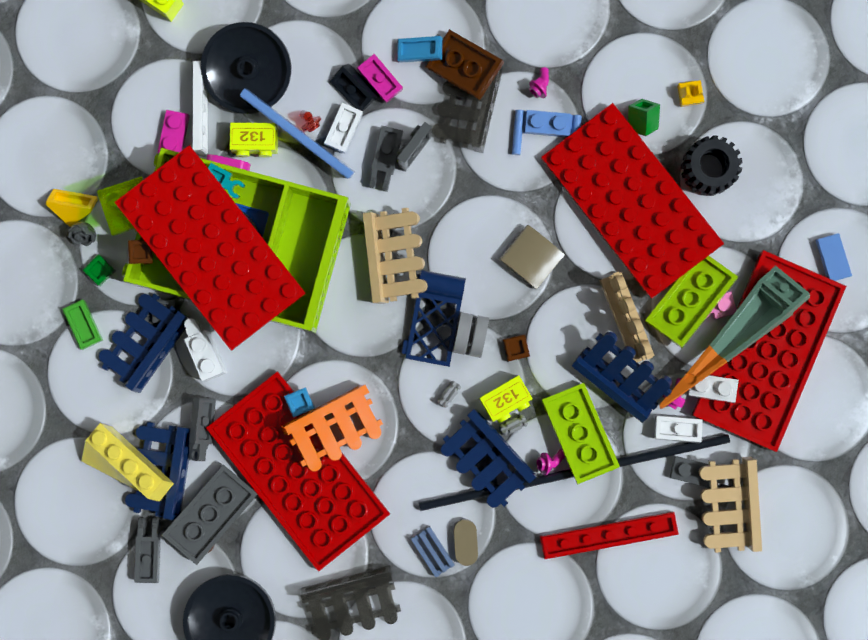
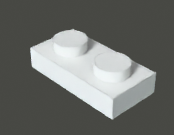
M342 103L324 144L342 153H346L363 115V111Z
M709 375L690 389L689 396L735 403L739 380Z
M656 416L654 439L701 443L703 420Z

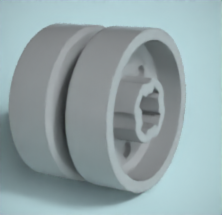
M461 312L453 353L464 355L467 347L470 346L469 355L481 358L489 317L478 315L475 324H472L473 315Z

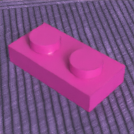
M375 54L357 67L358 71L385 103L389 102L403 90L401 84Z
M166 110L158 153H160L161 148L176 152L183 150L190 118L189 114Z

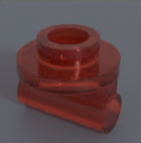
M306 110L300 112V117L306 122L301 127L302 131L308 130V132H312L320 126V116L312 118V113Z

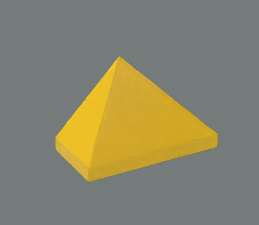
M53 189L46 201V206L70 227L91 213L98 197Z

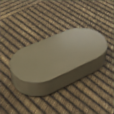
M462 519L454 526L455 556L460 564L469 566L474 564L478 558L477 529L471 520Z

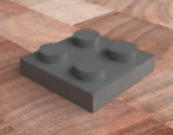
M426 122L422 126L417 125L410 135L412 137L408 144L404 143L397 152L398 167L405 172L432 137V126Z

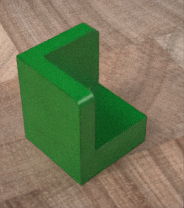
M640 99L629 105L628 122L637 134L647 136L658 130L660 104Z

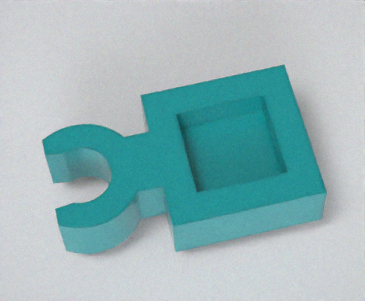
M210 163L208 169L221 186L228 190V193L233 198L239 199L240 196L233 192V188L237 185L244 188L245 185L239 180L231 181L232 173Z

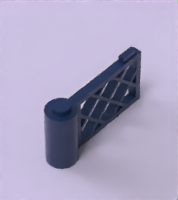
M421 270V274H416V277L426 281L427 290L423 293H418L419 298H416L409 341L404 340L402 353L406 354L405 359L450 367L466 278ZM421 297L431 299L436 307L424 314L420 308ZM435 300L443 302L440 305H437ZM447 302L457 304L455 313L449 318H446L440 309ZM438 309L445 320L436 327H433L426 316ZM420 311L422 317L417 320L418 312ZM454 317L453 326H452V325L450 324L449 320ZM425 318L431 330L420 336L416 330V323ZM447 322L452 332L448 338L442 340L436 329ZM434 332L440 343L429 349L423 338ZM414 334H416L418 339L413 342ZM450 339L449 348H448V347L446 346L445 342ZM421 341L427 352L421 356L411 355L412 345ZM443 345L448 352L446 361L437 360L432 351ZM430 354L432 358H426L425 356Z

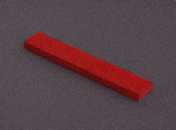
M672 511L540 536L544 559L679 535L675 512Z

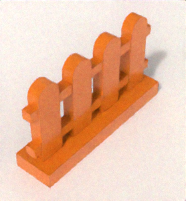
M359 385L281 426L285 435L291 434L292 439L289 442L292 446L296 444L303 460L299 461L302 467L306 465L309 470L318 471L322 465L320 457L327 454L330 460H339L342 456L341 446L347 444L350 449L357 450L362 445L360 436L367 434L371 439H378L381 436L382 432L379 426L383 423L381 419L376 421L369 406L373 403L370 398L366 400L364 396L369 393L366 385ZM352 403L353 407L346 410L345 405ZM332 413L333 418L326 421L324 416ZM354 413H357L363 425V428L356 431L349 417ZM335 423L343 436V439L336 441L329 427ZM312 424L313 428L306 431L304 427ZM314 434H317L324 448L316 452L309 438Z

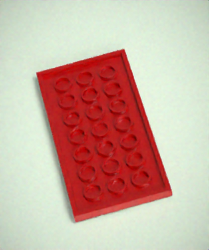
M614 103L610 104L541 157L650 299L654 298L724 245V242Z
M190 145L114 202L231 351L306 294Z
M762 250L737 309L757 282L775 266L809 292L810 298L794 311L791 317L710 374V376L739 380L735 403L698 398L691 416L777 452L847 286Z
M277 371L206 427V429L319 572L391 513L343 452L341 458L336 461L330 460L327 454L320 457L322 465L318 471H311L306 465L301 466L299 461L303 460L296 444L293 446L290 444L291 434L285 435L281 428L282 425L301 415L292 416L284 396L293 393L294 390ZM309 424L304 428L306 431H308L311 428H313L312 424ZM317 434L309 437L316 452L324 449Z

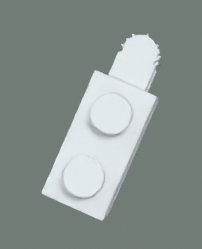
M188 318L184 324L188 338L184 340L201 381L207 382L226 374L227 371L211 333L203 330L199 320Z

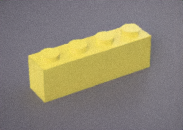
M99 423L85 440L82 462L141 492L147 499L160 501L174 483L112 426Z

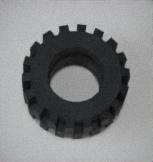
M713 135L711 138L709 136L703 137L701 140L696 141L683 156L682 160L684 162L681 164V169H684V172L681 175L682 178H687L685 184L687 186L691 184L693 186L692 191L695 193L701 191L700 195L705 196L708 193L709 196H714L717 193L724 192L738 180V175L742 172V167H739V165L743 161L742 158H738L740 154L739 149H733L735 144L733 142L726 143L727 138L722 137L718 139L716 135ZM703 155H713L719 159L722 164V174L720 177H709L702 171L700 159Z

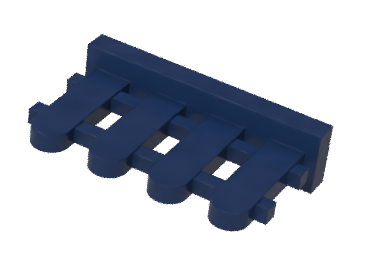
M155 293L152 296L142 294L139 297L138 303L143 309L139 315L134 312L126 315L125 322L130 326L126 333L122 331L113 333L112 340L117 344L113 352L104 349L99 353V359L104 363L102 368L106 371L110 368L122 376L119 381L126 384L125 386L128 389L137 393H141L186 329L185 321L189 318L175 307L171 306L168 309L157 300L160 297ZM149 312L161 320L157 327L145 320ZM136 331L148 339L144 346L132 338ZM122 350H125L134 357L131 364H128L119 357Z
M606 332L604 335L599 333L595 338L598 342L592 349L587 346L578 355L572 367L643 423L649 417L651 411L657 408L658 403L656 401L663 394L666 397L671 394L672 390L669 388L672 385V380L665 375L660 376L658 379L651 374L654 370L651 362L643 361L641 364H638L633 360L636 352L632 347L625 346L622 350L615 345L618 340L615 333ZM608 351L615 355L610 363L602 359ZM628 365L634 371L626 378L620 372ZM646 380L651 386L643 392L638 387Z
M473 409L467 415L470 418L468 422L463 419L460 422L462 427L451 438L448 435L443 438L445 443L441 447V453L447 457L456 453L461 459L456 464L457 471L464 474L471 470L476 476L471 482L473 489L480 491L486 487L491 492L487 498V504L492 508H496L500 504L505 507L508 504L506 499L517 488L522 491L525 488L523 483L527 481L530 484L537 475L477 409ZM479 430L485 434L483 439L477 434ZM472 437L478 444L465 455L460 448ZM494 447L501 452L499 456L492 450ZM488 454L493 461L480 472L475 465ZM512 464L516 468V471L513 473L507 467L508 465ZM503 471L509 478L496 489L490 482Z
M147 422V426H140L136 430V436L141 440H145L144 447L137 450L152 464L163 466L162 473L174 484L168 490L167 496L165 494L160 501L147 499L141 492L136 491V493L126 496L125 503L128 507L134 508V513H141V509L156 511L155 516L174 520L180 515L189 464L190 428L169 425V429L154 427L155 423ZM152 441L166 443L165 452L151 450Z

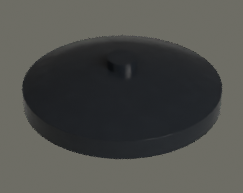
M238 22L223 27L210 38L202 54L201 75L207 91L221 106L237 113L251 114L260 112L240 97L244 88L250 90L272 107L285 94L291 80L292 64L287 47L276 33L257 23Z
M223 574L205 581L192 593L183 614V631L186 640H272L276 628V611L269 594L256 581L238 574Z

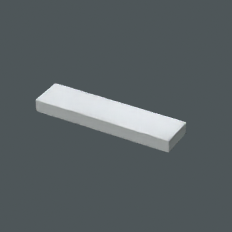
M193 61V150L199 155L208 153V91L201 75V61Z

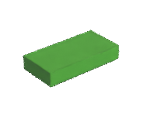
M80 300L62 309L81 350L103 341L85 300Z

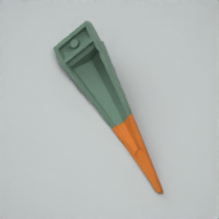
M777 266L773 267L757 282L708 348L673 388L671 394L660 403V409L669 405L791 317L793 312L810 298V293Z

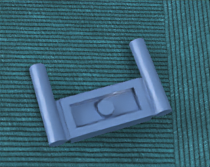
M515 110L512 155H521L522 133L568 137L581 127L582 116L535 110Z

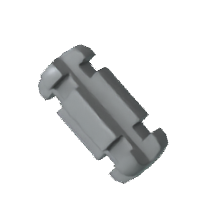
M455 381L450 382L451 385L447 386L441 395V399L437 401L445 408L448 407L447 404L451 403L457 395V390L461 389V386Z
M520 415V418L516 417L505 422V425L501 424L500 429L502 434L507 436V433L522 429V426L526 427L528 423L525 416Z

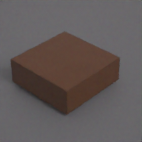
M128 240L129 264H153V252L144 240Z
M525 335L503 339L508 362L530 357Z

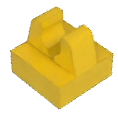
M701 80L679 83L677 85L681 107L704 103Z

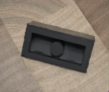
M350 64L343 65L330 80V83L356 109L364 111L379 96L373 87Z

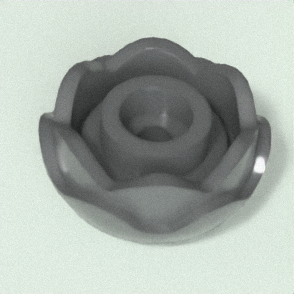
M77 222L68 229V238L76 245L83 244L84 246H89L96 240V231L89 223Z

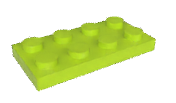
M708 256L674 283L645 322L682 349L732 287L738 276Z
M584 383L542 399L544 408L577 485L620 467Z

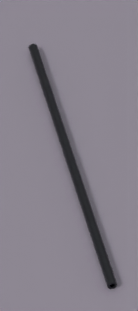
M728 434L703 439L701 443L689 442L617 458L619 466L623 467L730 443V438ZM571 469L549 473L548 475L537 476L530 484L527 481L523 484L525 488L573 478ZM483 488L480 491L472 490L419 502L420 511L487 497L491 492L487 488Z

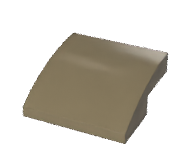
M526 225L499 260L533 288L538 289L565 254L530 225Z

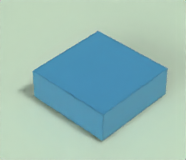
M306 387L284 396L293 417L315 409Z

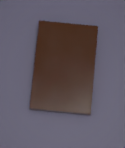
M449 29L442 40V60L429 61L425 67L476 99L481 100L504 64V61Z

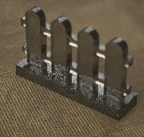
M503 66L481 100L476 99L448 81L443 84L442 89L446 95L450 96L449 103H440L437 111L440 116L445 117L444 124H436L432 128L433 135L440 139V143L446 144V140L460 142L463 148H468L470 144L475 152H484ZM457 97L472 100L471 107L455 104ZM479 102H482L481 109L477 108ZM451 120L467 121L466 129L450 126ZM474 123H477L476 130H472Z
M390 565L303 587L301 589L302 603H309L305 605L306 612L311 611L315 625L311 627L312 634L317 633L319 640H329L331 629L339 627L341 634L348 636L353 632L354 623L361 622L364 629L371 630L375 627V618L381 616L384 617L387 624H394L398 619L397 612H401L400 604L395 605L391 590H395L394 582L389 583V581H392ZM378 594L381 609L373 611L369 596ZM355 600L359 615L351 617L347 602ZM333 605L337 620L329 622L325 607Z

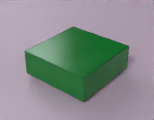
M99 254L83 269L98 286H101L116 271Z

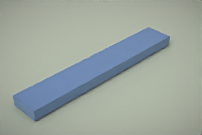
M244 88L240 97L347 179L353 176L354 170L250 90Z

